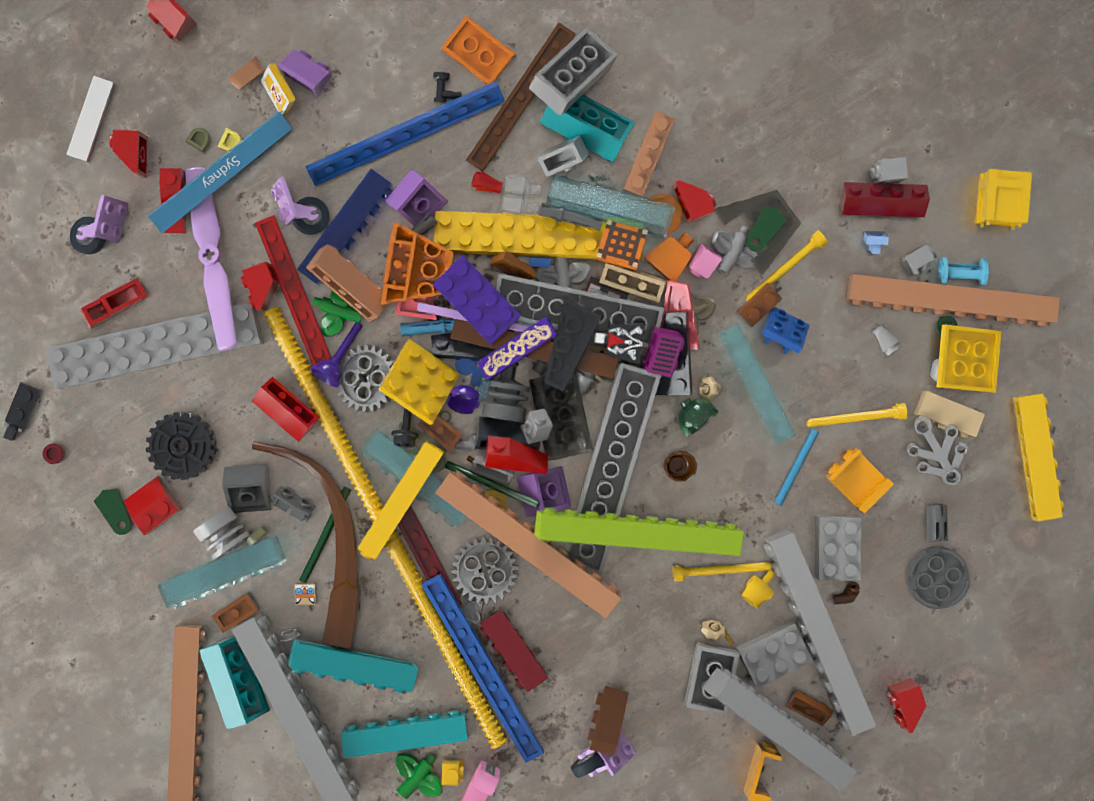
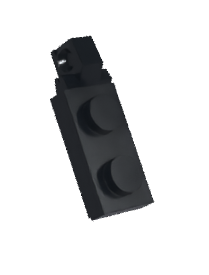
M20 382L5 418L4 426L7 428L3 438L15 441L18 432L22 433L27 428L42 390Z

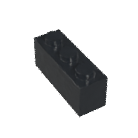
M479 416L475 432V449L486 450L489 436L510 438L536 450H539L541 441L528 444L521 430V425L525 424L523 422Z

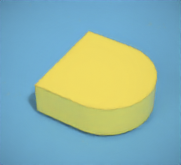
M226 128L218 147L228 152L243 139L237 132Z

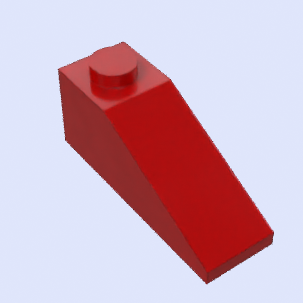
M160 168V199L162 205L186 186V175L183 169ZM186 215L164 233L186 234Z
M489 436L485 450V468L547 474L548 454L510 438Z

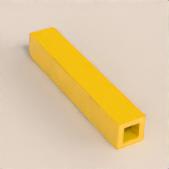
M429 441L424 443L357 548L361 551L360 554L363 557L375 560L379 556L443 456V450Z

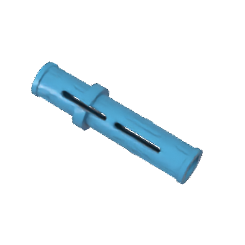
M443 317L433 321L400 323L401 335L403 337L439 332L445 334V332L453 330L455 318L444 319Z

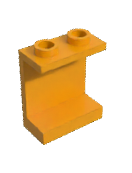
M850 448L842 456L844 459L839 464L835 463L827 471L829 474L826 478L861 513L865 514L894 484L888 478H885L861 454L862 451L860 449L854 448L852 450Z
M763 741V744L756 743L743 789L750 801L771 800L766 788L757 786L765 757L782 761V755L772 743Z

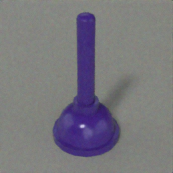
M355 322L333 357H330L329 360H322L311 367V372L318 379L333 387L340 386L342 374L339 368L341 365L340 361L361 330V323Z

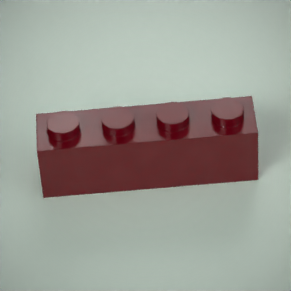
M844 182L840 198L842 215L925 217L930 201L928 185Z
M502 607L481 620L480 624L482 627L479 628L485 638L490 637L494 643L491 645L497 655L501 654L505 659L503 662L504 666L509 672H514L517 677L515 681L521 690L525 688L528 693L548 679V674Z

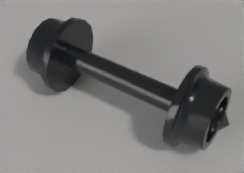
M405 407L402 430H393L391 432V435L394 436L393 444L403 449L415 447L416 439L419 438L418 433L410 431L412 412Z

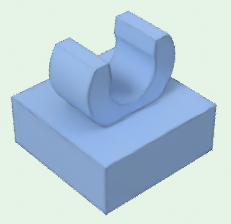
M864 231V241L866 244H869L871 254H880L881 245H888L889 237L886 232Z

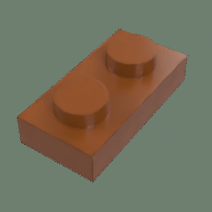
M504 251L492 257L491 265L507 275L529 280L536 277L537 270L514 257L509 252Z
M766 283L737 312L753 327L782 298L770 284Z
M437 415L431 425L423 420L418 423L421 429L449 452L463 436L439 415Z
M246 593L213 614L212 617L222 633L259 611V608L250 594Z
M799 691L794 693L786 706L821 726L832 717L834 711Z

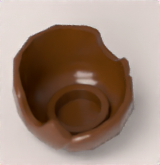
M678 450L667 456L664 470L667 476L674 481H687L688 478L696 474L697 462L687 451Z

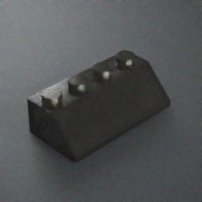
M576 370L564 392L545 383L546 376L530 379L529 384L535 411L545 408L553 425L548 439L542 441L544 451L548 454V461L593 451Z

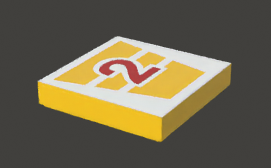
M273 63L267 67L261 83L277 111L284 116L288 114L296 98L277 65Z

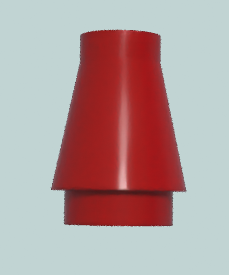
M475 171L471 182V187L475 188V191L500 194L503 182L498 181L483 171Z

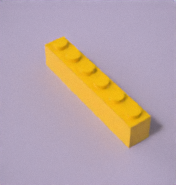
M1044 394L1013 397L1032 520L1043 521L1062 518L1064 504L1059 496L1061 484L1056 477L1058 464L1053 457L1055 445L1053 439L1050 438L1049 430H1051L1052 426L1050 418H1047V398L1044 397Z

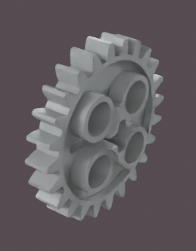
M365 344V347L358 345L357 350L350 349L351 355H344L345 361H340L342 366L340 368L342 373L341 384L335 388H341L338 396H345L342 402H349V408L355 407V411L363 410V412L367 413L370 410L376 412L377 407L384 408L383 402L391 403L389 396L379 390L382 383H379L378 378L382 374L384 381L395 361H390L392 355L386 354L385 349L379 350V346L373 345L371 347V345ZM369 359L370 366L366 368L365 363ZM353 374L356 375V380L354 383H352L351 377ZM368 388L369 395L365 398L364 392Z
M482 537L481 543H478L476 538H474V545L472 546L466 542L467 549L465 550L460 547L462 555L455 554L458 562L452 563V566L457 568V570L451 571L452 575L457 576L453 579V583H460L456 587L457 591L464 589L462 596L465 597L469 594L470 602L477 598L478 605L482 599L485 600L486 605L489 604V599H492L496 604V597L498 596L504 600V592L511 594L508 587L516 586L512 579H518V575L513 574V572L519 571V567L513 566V564L518 562L517 559H511L514 552L510 551L507 553L508 546L501 547L500 540L494 544L493 537L490 538L489 542H486L485 538ZM480 553L483 556L486 568L491 569L488 571L492 588L488 587L484 573H480L482 571L478 557ZM495 553L498 558L495 562L490 563L486 560L487 555ZM469 560H476L478 562L477 567L474 569H468L466 565ZM495 573H502L504 579L501 582L493 581L492 578ZM477 579L484 581V586L480 589L473 587V582Z

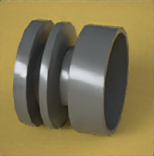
M501 379L487 381L486 386L495 387V392L485 391V394L494 397L493 402L483 403L482 416L525 422L527 409L518 406V402L528 401L529 397L519 395L520 391L529 392L530 387L519 382Z

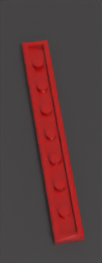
M275 215L255 222L312 366L322 360H329L332 357Z

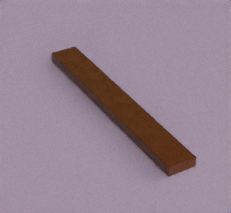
M558 22L467 157L466 161L480 171H485L536 95L529 89L535 75L574 39L576 33Z
M455 319L451 339L496 350L519 335V333L506 331L493 345H490L468 321ZM548 341L526 357L549 363L554 342ZM585 350L576 370L614 379L619 358Z

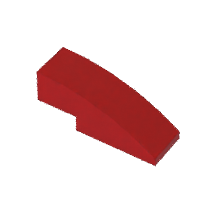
M138 278L81 307L80 313L89 328L92 329L124 312L148 296Z

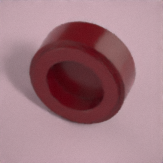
M48 444L43 449V458L49 464H58L65 458V450L60 444Z

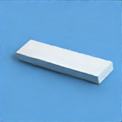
M93 76L66 155L86 162L89 161L115 83Z

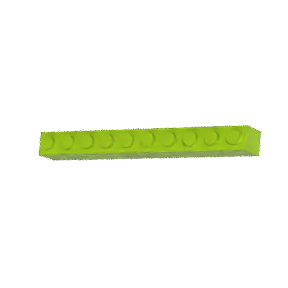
M544 508V511L537 510L534 536L539 540L741 556L744 531L737 528L738 525L732 523L718 526V523L706 521L705 524H698V521L686 520L685 523H682L673 518H666V521H658L659 518L646 516V519H638V516L626 515V518L618 517V514L606 513L605 516H599L597 512L586 511L585 514H577L578 511L566 509L565 513L557 512V509Z

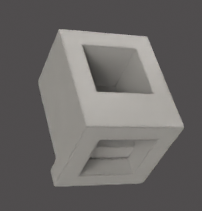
M926 244L902 257L901 260L909 274L914 276L919 273L918 268L922 271L931 266L930 261L934 260L937 256L933 248L928 247Z
M545 408L529 412L525 424L521 425V430L528 444L548 439L553 425Z

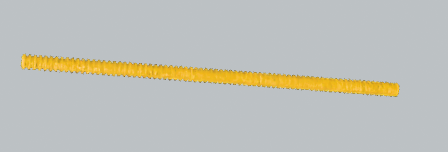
M275 306L265 311L263 317L267 318L266 323L270 324L269 329H272V334L276 335L275 340L279 341L278 346L282 347L281 351L285 353L284 357L288 358L287 363L291 364L290 368L294 370L293 374L297 375L296 380L300 381L299 385L303 387L302 391L306 392L305 397L309 398L308 403L312 404V410L315 409V414L320 417L318 421H321V427L324 426L325 429L323 431L324 433L327 432L328 435L326 437L330 438V444L334 445L332 448L333 450L336 449L337 452L335 454L336 456L339 455V461L343 462L342 467L346 468L345 473L348 472V478H351V484L355 485L354 490L358 491L357 495H360V501L364 502L363 507L367 508L366 512L370 514L369 518L373 519V524L383 509V503H380V497L376 496L377 491L373 490L374 485L370 484L371 480L367 479L368 474L364 473L365 468L361 467L362 463L358 462L359 457L355 456L356 451H353V446L348 443L350 440L346 439L347 434L343 433L344 429L340 427L341 423L337 422L336 419L338 417L334 416L335 412L331 410V404L328 405L327 402L329 400L324 397L326 394L322 393V387L319 388L318 385L320 383L315 380L317 377L313 376L309 369L311 366L310 364L307 365L306 362L308 360L304 359V353L300 352L301 347L297 346L298 341L294 340L295 336H292V330L288 329L289 324L285 323L286 319L282 317L283 313L279 312L280 307ZM394 531L384 547L388 548L387 552L392 555L390 558L394 559L393 564L397 565V571L401 572L399 575L403 576L404 579L402 581L406 582L405 586L409 588V594L412 593L413 595L411 598L415 599L418 611L421 610L422 612L420 614L421 617L424 616L425 618L423 621L427 622V628L431 629L430 634L434 635L432 638L436 639V645L440 646L439 651L443 652L442 657H445V662L449 663L448 668L452 669L451 674L455 675L454 679L458 681L457 685L461 686L460 691L464 692L463 696L467 698L466 702L470 703L469 708L473 709L472 713L476 715L475 719L479 720L478 725L482 726L481 731L485 732V737H488L487 742L491 743L490 748L496 749L504 745L507 738L503 736L504 732L500 731L501 726L497 725L498 721L494 719L495 715L491 714L492 709L488 708L489 704L485 702L486 698L482 697L483 692L479 691L480 687L476 685L477 681L473 680L474 675L470 674L471 669L467 668L468 664L464 663L465 659L461 657L462 653L458 651L459 648L455 645V641L452 640V636L449 634L445 624L423 589L421 581L423 578L419 577V571L415 570L417 567L416 565L413 566L412 563L414 561L410 560V554L406 553L408 550L407 548L404 549L403 546L405 544L404 542L401 543V537L397 535L398 531Z

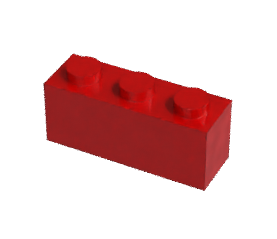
M273 376L260 387L251 400L298 442L312 429L320 418Z

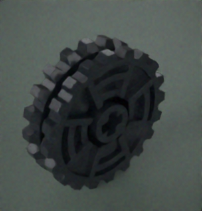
M175 412L173 416L167 414L164 416V420H157L155 422L156 428H150L151 437L146 438V442L149 443L146 452L151 455L148 458L149 462L155 463L153 468L156 471L161 470L162 476L170 475L173 480L179 478L186 480L190 477L199 476V472L207 470V464L213 463L214 460L211 456L216 455L217 450L213 449V445L217 444V440L212 438L215 434L214 431L208 429L210 424L208 422H201L202 417H192V413L184 412V414L182 412ZM178 443L185 445V449L177 447Z

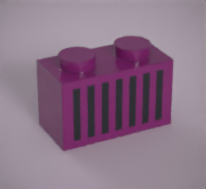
M654 327L642 366L648 373L672 377L673 371L678 366L677 358L679 352L684 347V338L678 331Z

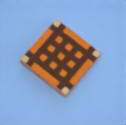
M607 220L596 260L637 271L648 230Z

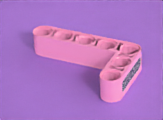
M481 760L461 801H486L488 795L492 796L500 779V769Z

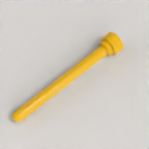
M817 230L811 235L810 243L746 296V301L754 296L766 283L772 286L815 248L819 249L827 245L829 242L825 236Z
M899 403L896 406H892V409L808 419L806 424L808 427L888 417L905 420L907 419V408L905 403Z
M770 562L695 568H686V566L681 564L673 565L674 582L683 581V579H687V576L766 571L772 569V564Z

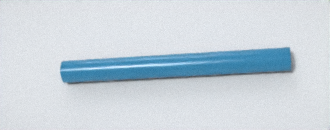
M814 429L810 431L774 501L775 503L782 506L819 434L818 431Z

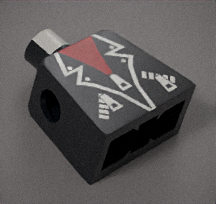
M645 323L610 324L609 332L596 331L595 344L607 345V355L640 364Z

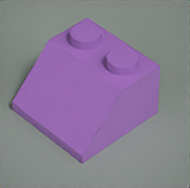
M294 49L277 67L284 75L319 97L332 76L328 71L329 67L320 61L316 64L310 60L311 55L303 50L298 52Z
M411 169L387 197L385 202L415 226L428 213L435 217V211H440L448 200L422 176Z
M562 466L548 469L547 474L529 473L517 477L520 493L540 501L537 509L522 503L525 517L537 516V510L544 511V508H554L558 511L571 507Z

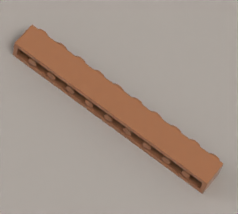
M856 274L849 275L846 300L852 301V305L864 306L865 302L873 303L872 307L877 308L893 305L895 310H906V307L914 308V312L926 313L928 309L934 310V314L947 315V312H955L957 317H968V314L976 315L975 319L988 320V316L996 317V321L1009 322V319H1016L1018 324H1029L1030 321L1037 322V326L1050 327V323H1057L1060 298Z
M451 471L435 492L438 496L607 619L622 598L621 590L612 583L608 585L603 582L604 578L599 573L588 571L585 568L587 565L578 558L573 560L568 556L569 552L561 546L557 548L551 543L552 541L539 540L534 536L535 527L527 521L523 523L517 518L518 514L509 508L505 510L501 507V502L493 496L489 498L483 494L484 489L475 483L473 485L466 481L467 477L461 472L456 471L455 473Z
M178 624L174 627L167 801H200V797H197V789L200 788L201 778L197 774L198 768L201 767V755H198V749L202 745V735L199 734V726L203 724V714H200V706H203L204 693H201V685H204L205 673L202 672V664L204 662L199 650L203 648V643H206L207 634L206 631H203L204 625Z

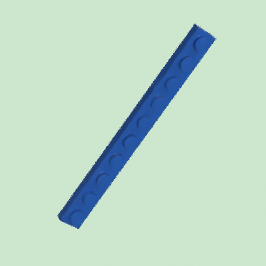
M497 81L311 163L306 166L307 172L314 185H319L505 101Z
M441 573L423 582V589L525 763L544 754L543 747Z

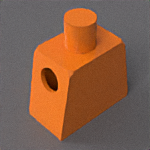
M686 233L677 241L670 236L643 259L667 280L677 281L692 257V254L686 249L694 240Z

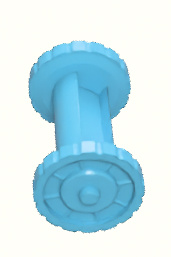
M946 257L940 258L938 264L939 284L945 285L947 279H978L980 286L987 284L989 265L986 258H981L979 264H948Z

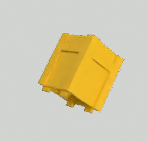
M989 169L985 173H980L975 223L980 224V228L986 224L1010 226L1011 230H1015V227L1022 228V224H1027L1032 172Z

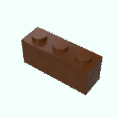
M608 686L604 687L602 693L598 692L595 701L598 709L594 710L591 718L594 726L589 729L587 740L590 741L589 750L610 756L614 755L618 746L629 695L628 692Z

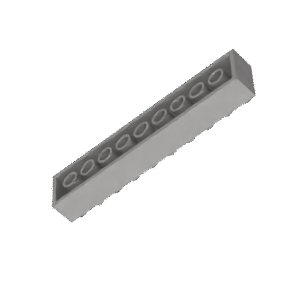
M250 302L231 306L236 345L228 350L218 349L210 311L45 348L54 390L66 389L264 344L256 308H252Z
M619 362L576 508L577 514H585L586 511L597 512L599 516H605L606 513L618 514V517L620 516L661 375L648 373L643 368ZM566 542L565 549L569 552V557L573 560L578 558L587 565L585 568L591 573L596 571L602 576L610 545Z
M785 529L764 538L766 544L763 545L767 555L773 558L775 562L772 564L773 570L783 581L780 583L784 594L790 597L789 607L792 613L799 618L796 623L800 632H803L804 636L806 635L807 637L804 640L809 652L811 651L812 655L815 656L813 663L817 671L819 670L823 674L821 678L822 684L832 695L829 697L832 707L840 714L837 716L841 727L844 728L845 732L849 731L853 736L876 727L794 533Z
M261 612L236 625L231 630L323 800L356 801L359 794V786L348 775L350 772L345 761L341 762L338 756L340 752L336 744H332L328 736H330V733L325 725H321L318 719L320 718L318 710L315 706L312 707L308 701L310 696L305 688H301L298 674L289 667V657L286 652L282 653L278 646L280 641L275 633H271L268 618L265 615L262 616Z

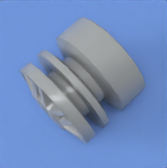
M230 506L208 519L193 531L200 542L208 539L212 541L205 549L207 552L215 547L218 551L210 556L213 561L228 555L240 547L246 538L250 536L248 531L240 536L237 534L244 527L243 524L232 527L231 524L237 519V516Z

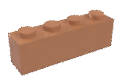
M658 111L655 112L623 192L642 199L675 118Z
M329 244L320 248L306 267L368 321L378 318L387 305H381L382 288L377 287L367 275L356 269L351 261L342 257L339 251Z

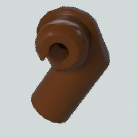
M851 582L844 593L834 594V605L854 602L860 593V585L857 582Z

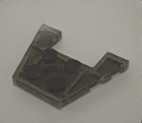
M778 190L715 209V213L724 225L744 214L751 226L754 227L764 206L779 209L785 217L786 222L766 245L767 249L750 260L760 276L766 272L801 225V222Z

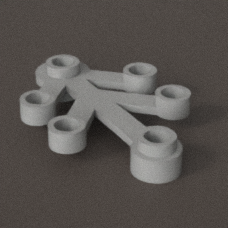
M926 416L918 417L914 422L915 430L917 433L925 436L933 451L920 448L917 443L912 442L907 446V452L912 457L919 456L938 461L943 468L929 465L927 460L921 459L917 462V470L920 473L941 476L942 480L948 485L958 484L963 477L962 470L959 467L963 456L968 452V447L963 441L957 442L954 447L956 454L950 464L947 457L953 440L958 435L957 426L954 424L946 426V436L941 447L931 430V420ZM921 421H925L927 423L925 426L919 425ZM954 429L955 432L953 434L948 433V430ZM959 446L965 447L962 451H959L957 448ZM915 447L917 451L911 452L910 449ZM925 464L927 467L922 469L920 465ZM950 472L956 473L954 476L948 475Z

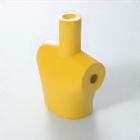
M769 570L763 579L753 575L748 580L741 596L758 609L762 603L768 601L773 596L774 591L769 587V583L776 574Z

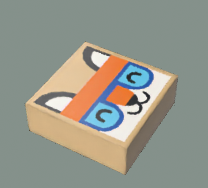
M316 583L294 584L295 605H316Z

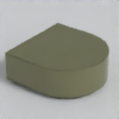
M195 128L190 132L185 142L205 153L211 142V136L207 130Z
M260 527L245 541L249 546H252L266 532Z

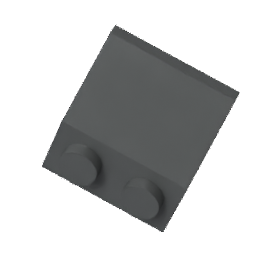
M266 464L224 467L222 487L227 505L232 508L234 513L271 510L270 483Z

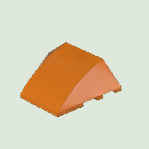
M394 221L382 281L381 305L442 295L432 284L451 267L454 252Z

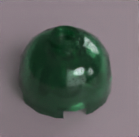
M688 398L680 405L682 409L677 416L678 426L683 434L689 437L690 434L693 435L708 423L711 416L715 417L719 411L707 399L696 398L691 400Z

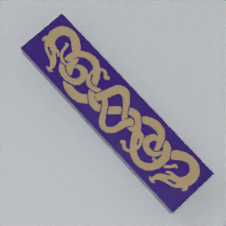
M544 317L478 361L477 364L486 379L490 381L558 334L548 317Z

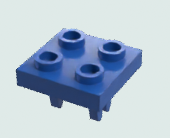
M773 307L769 312L762 331V335L766 336L764 343L768 344L770 340H773L784 346L783 353L786 354L790 349L799 354L803 348L810 325L802 319H797L788 314L783 309Z

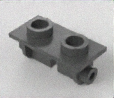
M282 486L274 492L271 499L274 506L287 512L289 507L293 508L290 515L300 521L304 520L307 522L311 516L310 514L316 508L308 499L301 498L290 489Z

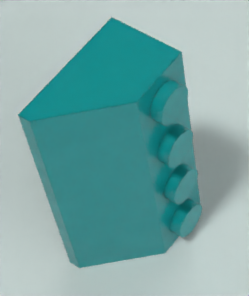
M582 95L561 116L547 106L540 121L547 128L564 135L568 139L580 135L587 149L612 162L617 157L635 123L585 95Z
M235 636L199 650L227 729L245 725L270 711L262 686Z

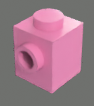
M701 243L688 262L691 268L690 272L699 278L703 276L708 279L722 258L719 253Z

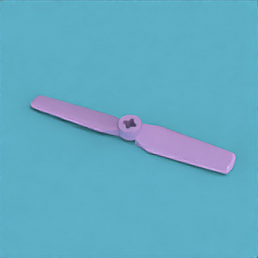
M191 167L185 171L186 183L191 182L206 169L204 167ZM211 194L194 207L190 213L193 236L200 247L198 257L205 265L204 288L219 350H228L236 345V336L228 279L220 263L221 253L219 251L221 232ZM209 251H211L214 254L213 256H211V260H208L205 257L208 256Z

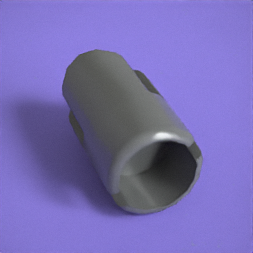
M928 504L926 506L927 542L948 541L947 505Z

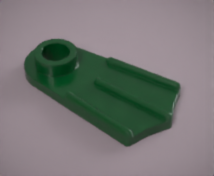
M764 206L746 241L747 247L751 251H761L784 225L786 219L779 209ZM752 240H759L760 245L754 246Z
M118 489L102 490L94 500V503L116 534H127L131 530L132 525ZM122 521L125 523L124 529H120L119 524Z

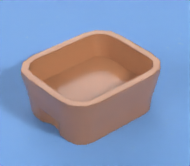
M255 56L227 78V80L240 91L263 73L264 70Z

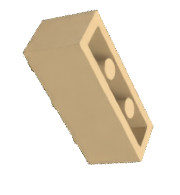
M606 263L599 283L659 303L667 279L639 269L636 271Z
M922 391L914 411L915 415L919 417L926 416L932 422L937 423V428L945 430L949 424L956 425L958 428L957 436L969 439V436H977L985 416L984 413L929 391Z

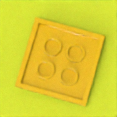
M942 325L936 387L996 393L1002 331Z
M409 339L400 351L379 390L431 425L460 374Z

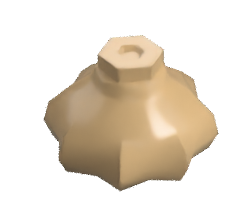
M711 376L703 377L698 385L699 395L702 396L704 401H714L717 394L721 391V385Z
M710 619L709 621L702 622L701 632L705 635L706 641L713 642L725 637L726 628L720 621Z

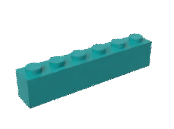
M296 639L293 641L288 661L289 667L295 673L305 674V671L312 672L314 676L325 678L327 675L340 682H346V679L353 680V683L366 686V683L374 684V687L385 690L386 687L394 688L395 692L404 694L406 691L413 692L419 669L412 662Z
M460 710L449 711L448 715L441 716L440 713L428 714L427 718L420 719L419 716H410L405 721L389 719L383 724L373 721L366 723V726L362 727L352 724L345 726V729H342L340 733L343 758L468 741L469 738L466 713H461Z

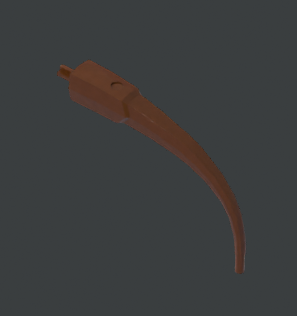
M254 441L252 444L253 450L272 453L273 455L290 459L310 471L318 479L328 497L335 526L336 563L334 587L330 593L322 643L332 645L331 647L351 649L355 644L360 612L361 589L359 587V562L355 526L345 498L327 470L313 459L295 450Z

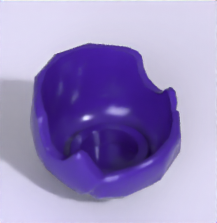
M467 385L454 387L447 399L448 407L461 414H472L480 403L479 393Z

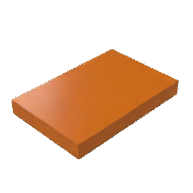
M467 15L441 47V50L486 85L495 82L516 56L513 51Z

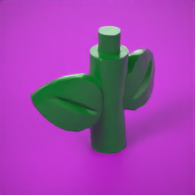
M331 290L330 298L325 296L323 299L314 297L312 305L318 306L320 311L326 312L321 320V330L324 336L330 337L340 333L344 328L345 320L360 323L362 315L349 306L333 290Z
M430 753L427 758L423 757L418 762L410 754H397L395 760L396 770L402 777L407 778L396 789L403 798L408 799L417 789L426 797H436L443 793L440 780L436 775L430 774L434 768L433 763L437 759L436 756Z

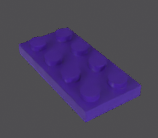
M463 255L432 284L490 345H493L522 316Z

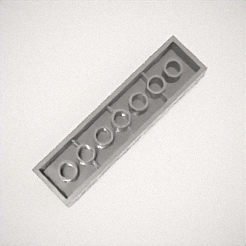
M501 273L498 275L496 290L522 315L517 321L535 324L542 318L548 317L553 327L557 329L565 297L602 316L593 334L594 337L596 331L609 332L610 324L645 323L642 347L647 348L654 327L660 328L664 312V308Z
M716 668L702 689L841 792L846 789L857 773L851 767L853 764L851 761L837 753L835 749L824 743L819 737L808 731L803 725L792 719L791 716L776 707L775 704L760 695L759 692L727 669L721 671Z

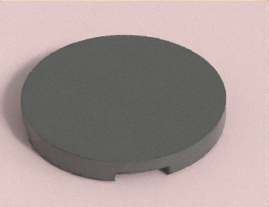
M930 547L919 552L909 564L907 570L909 591L919 603L926 607L943 609L954 606L963 599L969 588V571L966 562L953 550L945 547Z

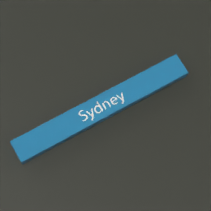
M278 111L149 214L148 218L161 233L165 232L292 130V127Z

